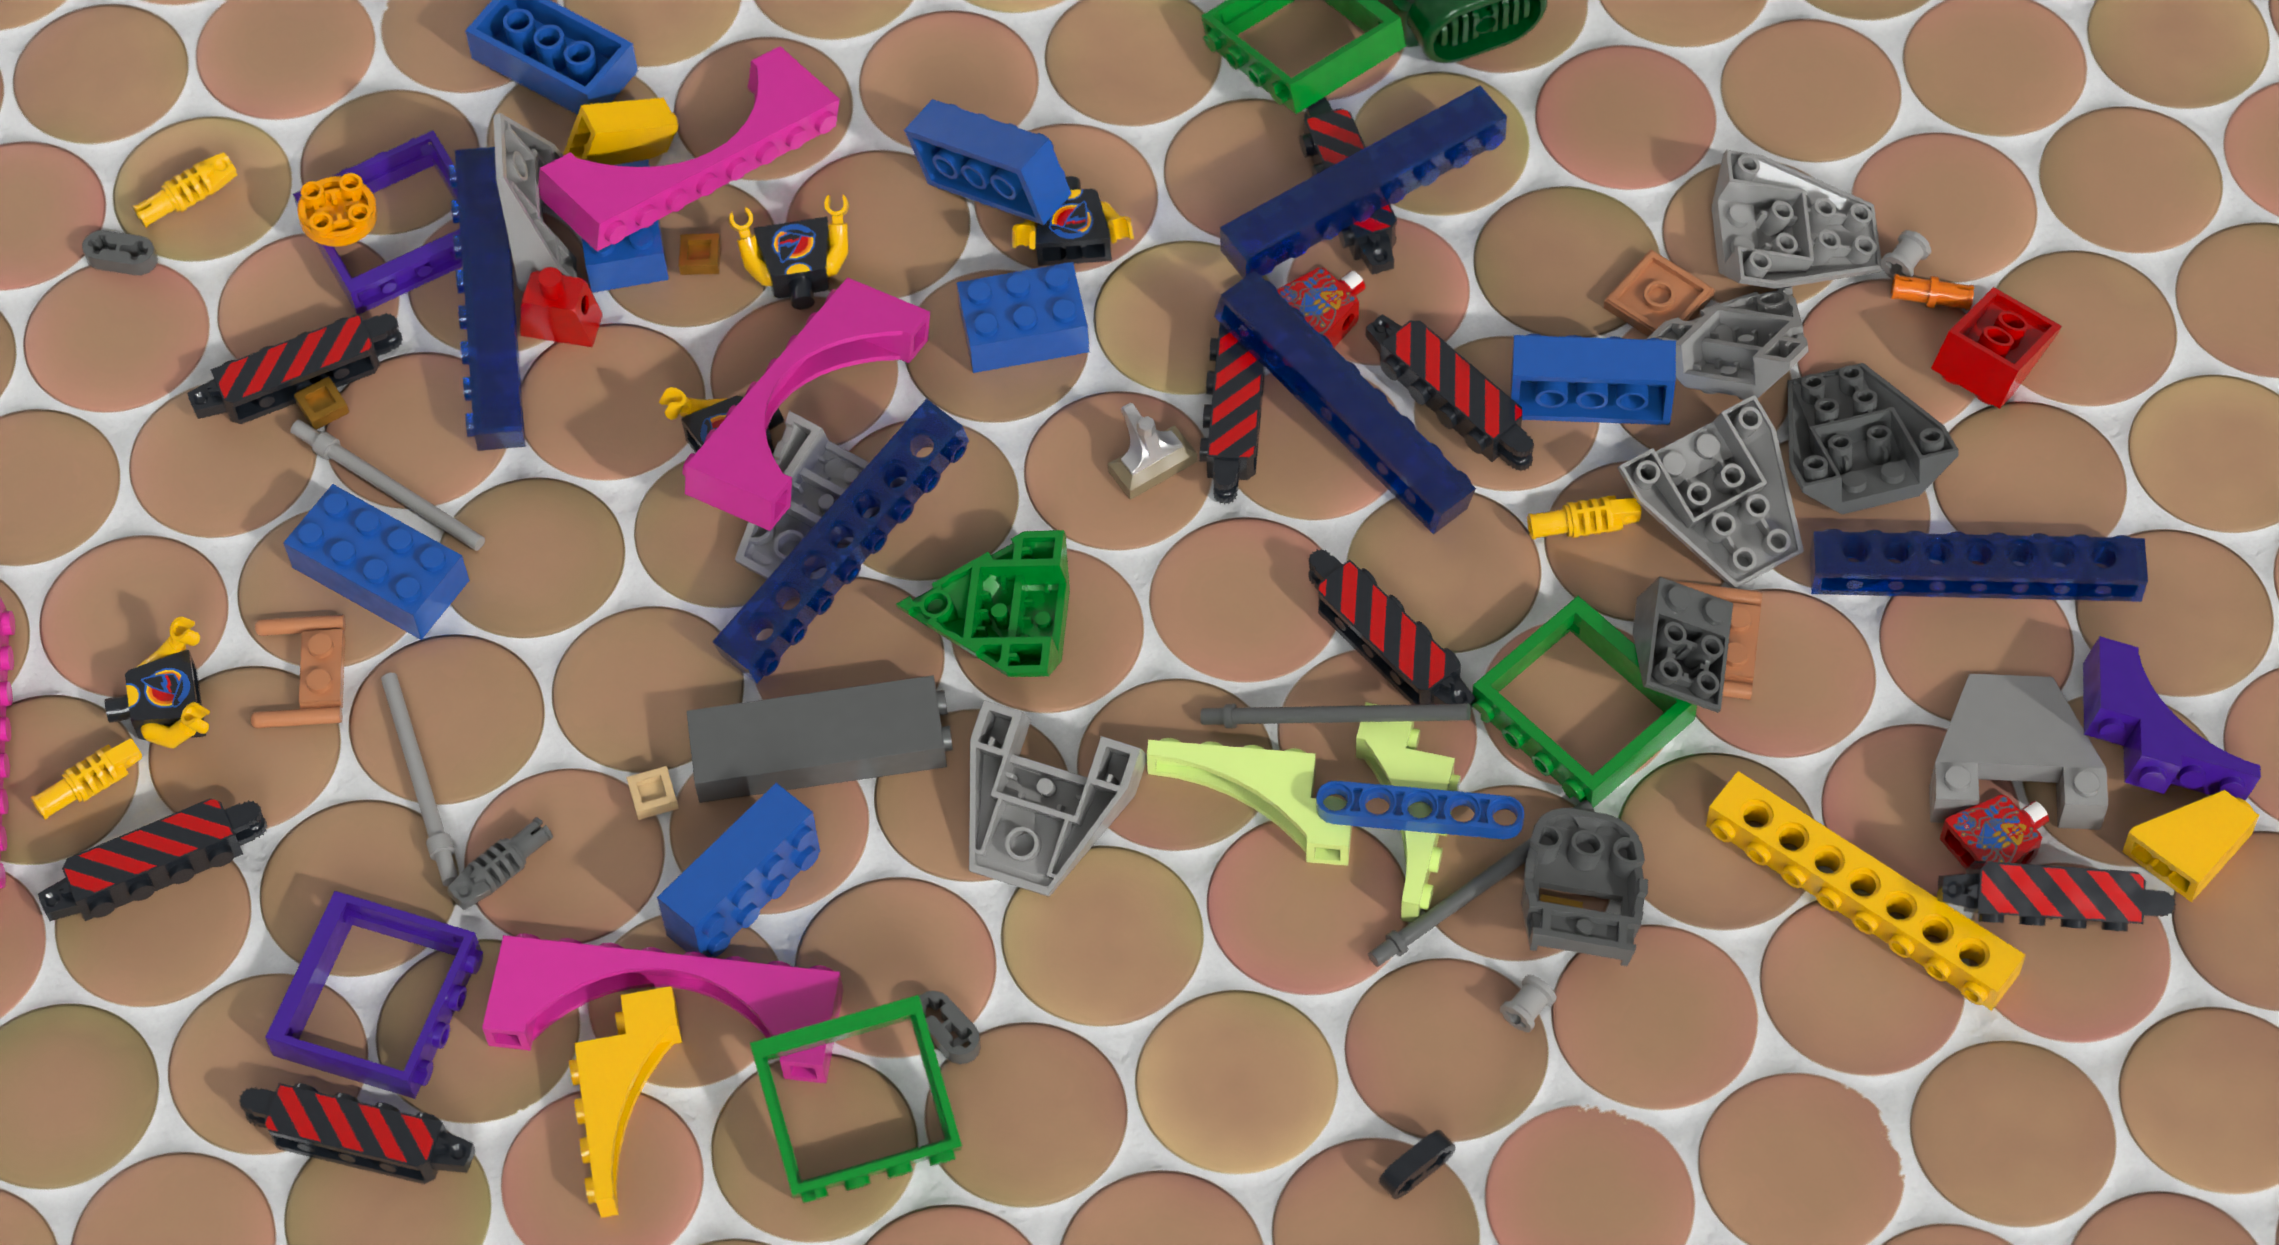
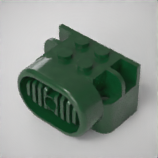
M1378 0L1401 17L1406 47L1420 46L1427 58L1438 63L1460 62L1519 40L1540 22L1548 4V0Z

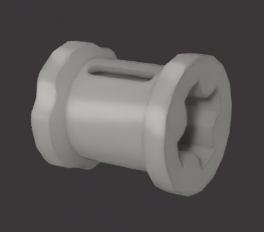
M1905 230L1900 234L1898 238L1899 244L1892 253L1885 254L1880 261L1883 271L1892 279L1894 274L1913 277L1914 267L1920 260L1926 259L1931 253L1929 242L1924 236L1918 232Z
M1533 975L1525 976L1522 980L1523 987L1512 1001H1506L1500 1007V1012L1506 1021L1516 1029L1526 1033L1531 1032L1535 1027L1534 1019L1544 1007L1552 1006L1557 998L1555 992L1548 984Z

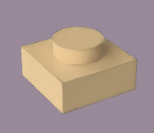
M667 766L626 777L638 820L679 809Z

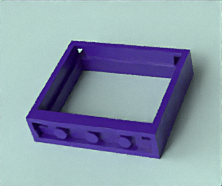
M434 130L417 138L413 137L404 144L386 152H380L371 159L353 167L345 168L338 174L333 175L357 174L372 193H375L435 166L469 223L467 226L354 278L351 277L334 246H326L315 242L356 314H362L498 250L491 224ZM301 190L293 194L297 207L301 197Z
M334 891L265 1037L273 1056L415 1099L420 1087L426 1086L433 1072L432 1061L437 1049H442L447 1043L450 1034L449 1023L454 1012H459L464 1005L467 995L466 985L471 974H477L481 967L483 951H481L476 933ZM352 925L455 956L404 1071L299 1040Z

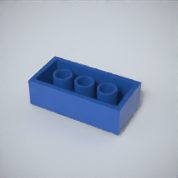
M492 0L465 30L472 59L577 115L581 105L612 102L638 72L632 42L551 0Z
M934 99L904 129L928 185L1045 225L1072 194L1065 179V172L1061 168L1054 152L1053 143L1041 133L1035 134L1020 129L1014 124H1005L990 119L984 114H976L961 109L955 104H946Z
M1539 334L1514 335L1510 398L1522 407V420L1670 425L1676 383V341L1660 338H1649L1646 340L1623 339L1617 336L1585 338L1578 335L1566 337L1542 336Z
M334 484L328 488L283 542L292 568L420 640L424 638L470 581L461 554Z
M775 783L657 897L667 936L686 952L702 953L708 958L721 955L729 946L731 938L742 927L748 928L758 918L760 910L771 899L775 900L782 896L787 890L790 881L801 870H808L816 862L820 846L813 812L779 784Z

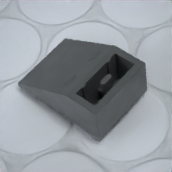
M1659 577L1637 597L1632 632L1643 687L1717 713L1720 712L1733 603Z

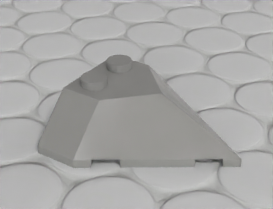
M1792 286L1777 288V291L1766 292L1761 295L1753 292L1700 310L1701 317L1690 321H1684L1678 317L1665 321L1647 338L1676 341V378L1684 387L1698 389L1706 394L1722 393L1734 395L1742 400L1753 395L1758 399L1808 352V343L1806 337H1804L1803 325L1796 299L1793 297Z

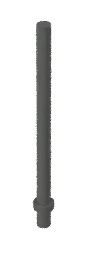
M1225 704L1224 708H1202L1200 718L1202 725H1224L1226 729H1234L1237 727V724L1469 721L1471 708L1470 704L1237 708L1236 704Z
M1583 800L1573 807L1575 809L1595 812L1593 806L1587 800ZM1531 838L1399 932L1393 930L1385 936L1386 941L1368 953L1371 962L1376 967H1379L1395 955L1402 956L1408 952L1407 946L1524 864L1528 856Z

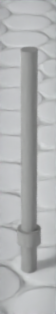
M301 420L295 421L292 425L291 433L311 445L312 451L325 460L333 459L473 550L478 551L484 545L485 538L340 446V440L327 432L320 433Z
M387 673L381 677V681L429 838L426 841L430 858L437 863L443 885L449 886L458 877L452 857L455 849L451 836L445 833L397 674Z

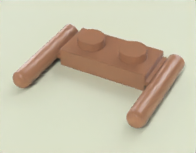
M1677 581L1676 583L1733 603L1723 697L1751 700L1763 592Z
M344 614L264 619L256 622L255 632L259 636L302 633L299 685L300 709L254 712L250 718L251 725L254 728L342 723L345 663L344 631L346 629Z

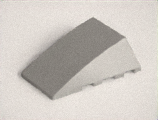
M789 410L785 421L786 428L781 441L777 442L773 457L782 473L792 477L791 507L771 531L748 522L735 561L804 599L923 486V483L888 464L885 470H882L830 442L821 427Z

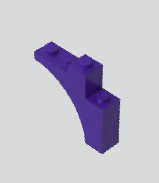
M2099 636L2083 662L2084 735L2123 746L2124 783L2163 794L2170 784L2208 795L2225 790L2232 796L2246 801L2261 778L2260 765L2243 760L2218 748L2186 726L2166 706L2151 685L2141 663L2139 647Z

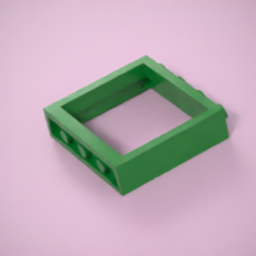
M1226 0L1201 15L1205 31L1203 40L1206 46L1212 52L1217 51L1222 55L1233 69H1239L1246 74L1256 87L1261 86L1270 93L1277 104L1285 105L1295 114H1298L1406 47L1401 17L1378 0H1323L1365 33L1291 78L1237 35L1295 0Z
M1579 596L1575 597L1474 683L1472 694L1475 696V702L1472 706L1481 713V720L1483 722H1491L1502 732L1505 741L1512 748L1521 749L1532 759L1534 766L1540 773L1545 776H1552L1562 785L1563 791L1569 798L1574 796L1580 802L1587 800L1593 808L1695 720L1697 705L1643 687L1635 644ZM1570 631L1664 712L1594 775L1590 774L1499 693V691Z
M919 995L750 1043V1049L792 1199L802 1197L803 1203L820 1200L829 1196L827 1189L844 1184L846 1191L858 1189L871 1184L870 1176L886 1172L888 1179L913 1172L912 1164L929 1160L930 1166H936L955 1160L954 1152L961 1150L962 1143ZM910 1020L944 1140L802 1181L768 1061Z

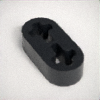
M1441 1130L1433 1131L1388 1166L1378 1182L1393 1199H1399L1445 1164L1455 1152L1456 1146Z

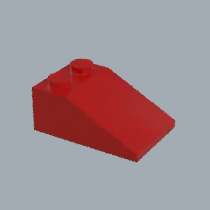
M1993 287L1949 330L1931 369L1939 373L1947 382L1959 385L1975 394L1983 403L1994 405L2000 409L2020 387L2057 336L2062 326Z

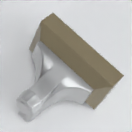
M1128 403L1120 408L1128 427L1130 447L1127 453L1108 463V472L1130 500L1197 462V452L1175 425L1165 431L1156 430L1154 419L1149 416L1142 417L1133 403Z

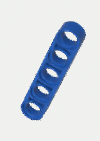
M1329 781L1318 789L1316 795V809L1319 817L1327 823L1336 825L1511 839L1521 832L1524 824V808L1517 799L1505 795L1346 781ZM1337 794L1346 799L1347 805L1341 810L1333 811L1325 807L1323 801L1326 797ZM1380 798L1384 799L1390 807L1383 814H1373L1365 806L1369 800ZM1415 802H1423L1430 806L1432 812L1425 818H1416L1409 813L1408 808ZM1457 806H1467L1474 812V817L1467 822H1460L1452 818L1450 812ZM1506 809L1512 811L1516 815L1517 820L1511 825L1503 826L1495 822L1493 815L1499 810Z

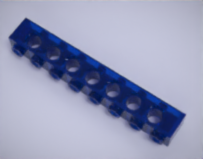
M925 399L712 641L720 655L755 683H758L764 676L771 675L778 667L781 656L791 645L798 644L804 638L808 629L807 626L817 615L824 614L831 607L834 595L844 584H850L858 576L861 565L870 554H875L882 549L891 530L898 523L901 524L910 517L914 510V504L924 493L931 492L937 486L941 473L950 463L957 462L964 455L969 439L963 426L928 399ZM926 447L933 448L928 456L916 457L921 449ZM896 478H907L902 486L890 487L891 482ZM873 507L880 508V511L874 517H863L868 509ZM854 538L848 547L836 548L842 539ZM827 568L826 573L818 579L810 578L814 570ZM793 598L800 599L795 608L783 609L788 600ZM773 629L769 638L756 640L757 635L762 630Z
M1827 529L1824 531H1814L1810 548L1811 594L2142 602L2148 583L2145 538H2131L2126 535L2090 537L2084 534H2076L2065 537L2048 536L2042 533L2019 536L2000 532L1988 535H1973L1958 531L1947 534H1928L1922 531L1884 533L1880 530L1843 532L1838 529ZM1848 558H1855L1860 562H1852ZM1888 559H1896L1899 560L1901 563H1894L1889 561ZM1929 560H1938L1943 564H1935ZM1971 561H1979L1984 565H1977ZM2013 562L2023 563L2025 566H2019L2014 564ZM2054 563H2062L2066 565V567H2061ZM2096 564H2103L2107 566V568L2099 567Z

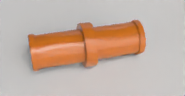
M1894 274L1890 298L1893 300L1900 299L1925 303V306L1928 308L1942 305L1970 311L1974 296V285L1939 281V277L1930 276L1928 280Z

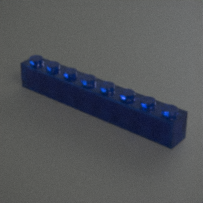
M1480 85L1221 226L1220 250L1245 282L1257 276H1265L1275 266L1290 258H1297L1303 255L1308 248L1323 240L1334 238L1341 230L1353 223L1367 220L1375 211L1382 207L1398 203L1406 194L1421 186L1432 184L1439 176L1451 169L1463 167L1471 158L1486 150H1494L1506 140L1507 116Z
M495 147L455 150L456 165H449V179L451 189L457 188L458 200H451L453 224L460 223V235H453L455 258H462L463 270H456V284L458 294H465V305L458 306L460 329H467L468 341L460 342L462 364L469 365L470 377H463L465 401H472L473 412L465 414L467 437H475L478 451L526 447L512 253L496 181Z
M1254 271L1221 294L1214 317L1427 529L1435 534L1468 509L1476 490L1469 477L1464 472L1457 470L1444 457L1438 446L1430 443L1417 431L1413 422L1408 417L1401 415L1388 402L1385 394L1381 390L1374 388L1360 374V371L1352 362L1346 361L1333 348L1330 340L1326 336L1319 334L1306 321L1302 312L1292 307L1278 293L1276 287L1271 282L1264 280Z

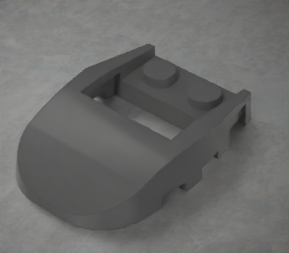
M1575 808L1554 809L1538 819L1533 829L1530 848L1525 862L1521 900L1530 950L1536 951L1538 946L1619 959L1621 960V966H1628L1636 950V944L1633 943L1643 918L1644 900L1648 894V879L1643 877L1642 865L1645 858L1642 843L1637 833L1627 823L1608 814ZM1539 888L1620 901L1621 915L1539 901Z

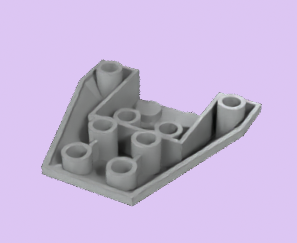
M1726 150L1723 153L1711 208L1719 273L1737 283L1776 289L1875 274L1882 270L1874 204L1763 155Z
M1755 395L1722 411L1713 422L1655 452L1654 448L1618 466L1620 474L1638 504L1731 588H1738L1804 552L1776 429Z

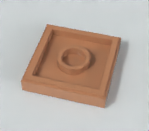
M1650 249L1604 300V309L1649 337L1665 321L1677 317L1684 321L1695 319L1700 310L1714 297L1715 289Z

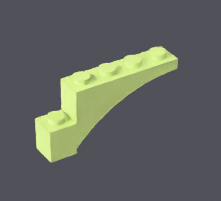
M1365 702V705H1378V704H1373V703ZM1414 721L1360 722L1356 737V758L1365 760L1381 785L1448 791L1459 790L1461 775L1454 774L1455 758L1418 751L1420 729L1414 728ZM1415 802L1409 806L1408 811L1416 818H1425L1432 812V809L1426 803ZM1400 830L1406 863V879L1401 905L1402 921L1413 922L1420 916L1421 909L1429 910L1434 885L1427 883L1430 872L1438 873L1443 852V848L1437 847L1439 835L1447 836V834Z
M1174 738L1148 740V774L1189 781L1227 794L1257 810L1278 825L1306 853V862L1348 866L1352 826L1327 823L1317 813L1316 798H1313L1316 753H1306L1296 748L1285 751L1268 750L1257 745H1246L1244 747L1223 746L1212 741L1203 742L1202 744L1184 743ZM1328 796L1323 801L1325 807L1333 811L1341 810L1347 805V801L1335 796Z

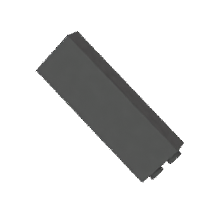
M934 675L686 711L694 783L699 803L765 794L775 783L785 790H793L947 767L945 752L953 751L950 726L941 727L940 715L948 714L945 691H936Z

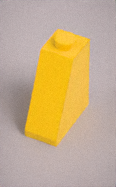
M664 97L581 105L563 155L571 152L576 158L608 165L651 159L669 151L674 135L678 131V120L676 115L671 112Z
M2223 790L2134 826L2128 833L2122 852L2192 902L2249 839L2254 831L2259 814L2253 810L2248 802L2242 798L2234 797Z

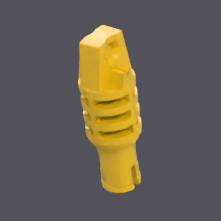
M223 152L194 164L192 168L182 171V174H177L173 179L163 182L164 185L161 186V191L137 205H133L132 207L145 228L148 227L151 223L174 210L177 213L187 210V207L194 206L196 202L206 199L208 195L211 196L235 178L237 172L228 156Z
M1604 496L1599 499L1591 498L1586 501L1567 502L1560 510L1535 514L1529 513L1527 514V525L1532 540L1565 533L1567 537L1578 538L1579 536H1590V534L1598 535L1603 532L1610 533L1623 530V525L1640 521L1642 510L1635 498L1616 499V496Z
M132 738L113 748L108 744L95 751L91 756H87L81 762H77L73 767L64 770V774L61 775L62 780L30 798L42 818L46 820L49 816L75 800L79 803L82 801L86 802L92 796L99 794L100 791L107 789L113 783H117L129 775L126 769L142 759L141 751Z

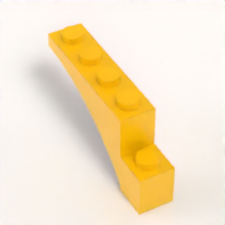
M672 986L620 995L623 1011L615 1012L618 1035L574 1043L576 1059L569 1060V1068L573 1086L580 1085L582 1097L574 1099L578 1125L585 1124L587 1137L579 1138L583 1164L590 1163L592 1177L585 1178V1188L588 1203L597 1204L601 1218L619 1215L617 1197L619 1156L625 1129L634 1105L648 1078L664 1055L674 1044L682 1043L677 1004Z

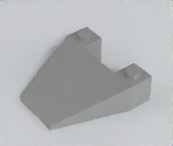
M501 113L493 115L496 181L515 267L514 278L518 288L521 291H525L531 272L541 271L547 267L557 268L562 275L577 277V258L543 222V205L545 203L539 198V169L564 155L553 143Z
M1969 674L1932 772L1929 784L1930 822L1944 823V820L1949 816L1978 805L1979 779L2056 783L2058 828L2101 830L2108 808L2107 769L2088 736L2084 735V729L2054 678Z
M983 700L970 738L969 871L1050 897L1135 797L1147 762V754L1141 748L1101 736L1088 777L1023 758L1019 755L1031 719L1022 711Z

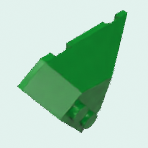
M1023 531L1011 538L1012 544L992 555L986 552L932 583V589L912 600L909 596L896 603L897 607L1008 677L1050 676L1062 662L1070 595L1065 531Z

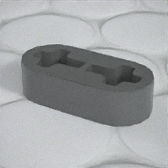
M98 230L89 234L83 241L82 249L88 264L98 270L130 275H144L151 272L158 262L153 243L143 236Z
M928 991L920 995L932 1043L952 1063L966 1064L973 1061L979 1055L981 1049L979 1031L976 1026L944 993ZM931 1007L933 1010L941 1008L944 1023L941 1024L933 1015L927 1017L926 1008ZM953 1031L962 1040L968 1037L969 1046L964 1048L959 1044L954 1047L951 1032Z

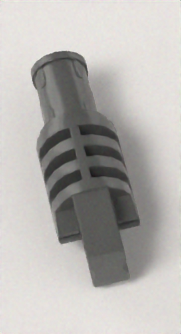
M536 817L510 840L508 838L498 840L493 846L478 856L477 859L468 864L448 886V894L463 910L493 894L499 887L503 886L508 880L524 869L527 857L547 841L553 839L550 829L547 825L541 828L543 821Z

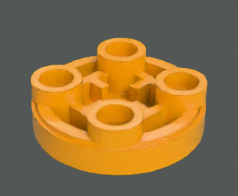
M347 173L343 176L327 177L318 181L307 182L301 188V197L297 207L299 223L304 233L313 241L326 246H346L363 239L373 229L377 219L375 197L359 175Z

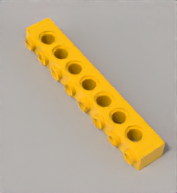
M1737 771L1709 806L1706 827L1711 830L1716 838L1726 843H1733L1744 850L1753 862L1759 865H1767L1778 872L1790 886L1802 888L1816 897L1817 901L1824 908L1843 914L1852 920L1855 927L1861 932L1877 936L1886 942L1897 955L1903 958L1909 957L1923 966L1926 972L1934 979L1946 981L1956 987L1971 1003L1983 1005L1992 1011L2019 976L2026 956L2024 953L1946 903L1937 901V898L1741 772ZM1757 821L1761 823L1763 826L1752 827L1748 825L1746 822ZM1790 843L1797 846L1799 849L1788 850L1785 849L1782 846V844ZM1827 866L1834 872L1823 873L1817 867ZM1863 889L1870 895L1859 896L1852 890ZM1898 912L1906 918L1898 920L1892 918L1888 913ZM1934 935L1940 938L1942 942L1933 943L1924 936ZM1961 959H1972L1979 965L1974 967L1968 966Z

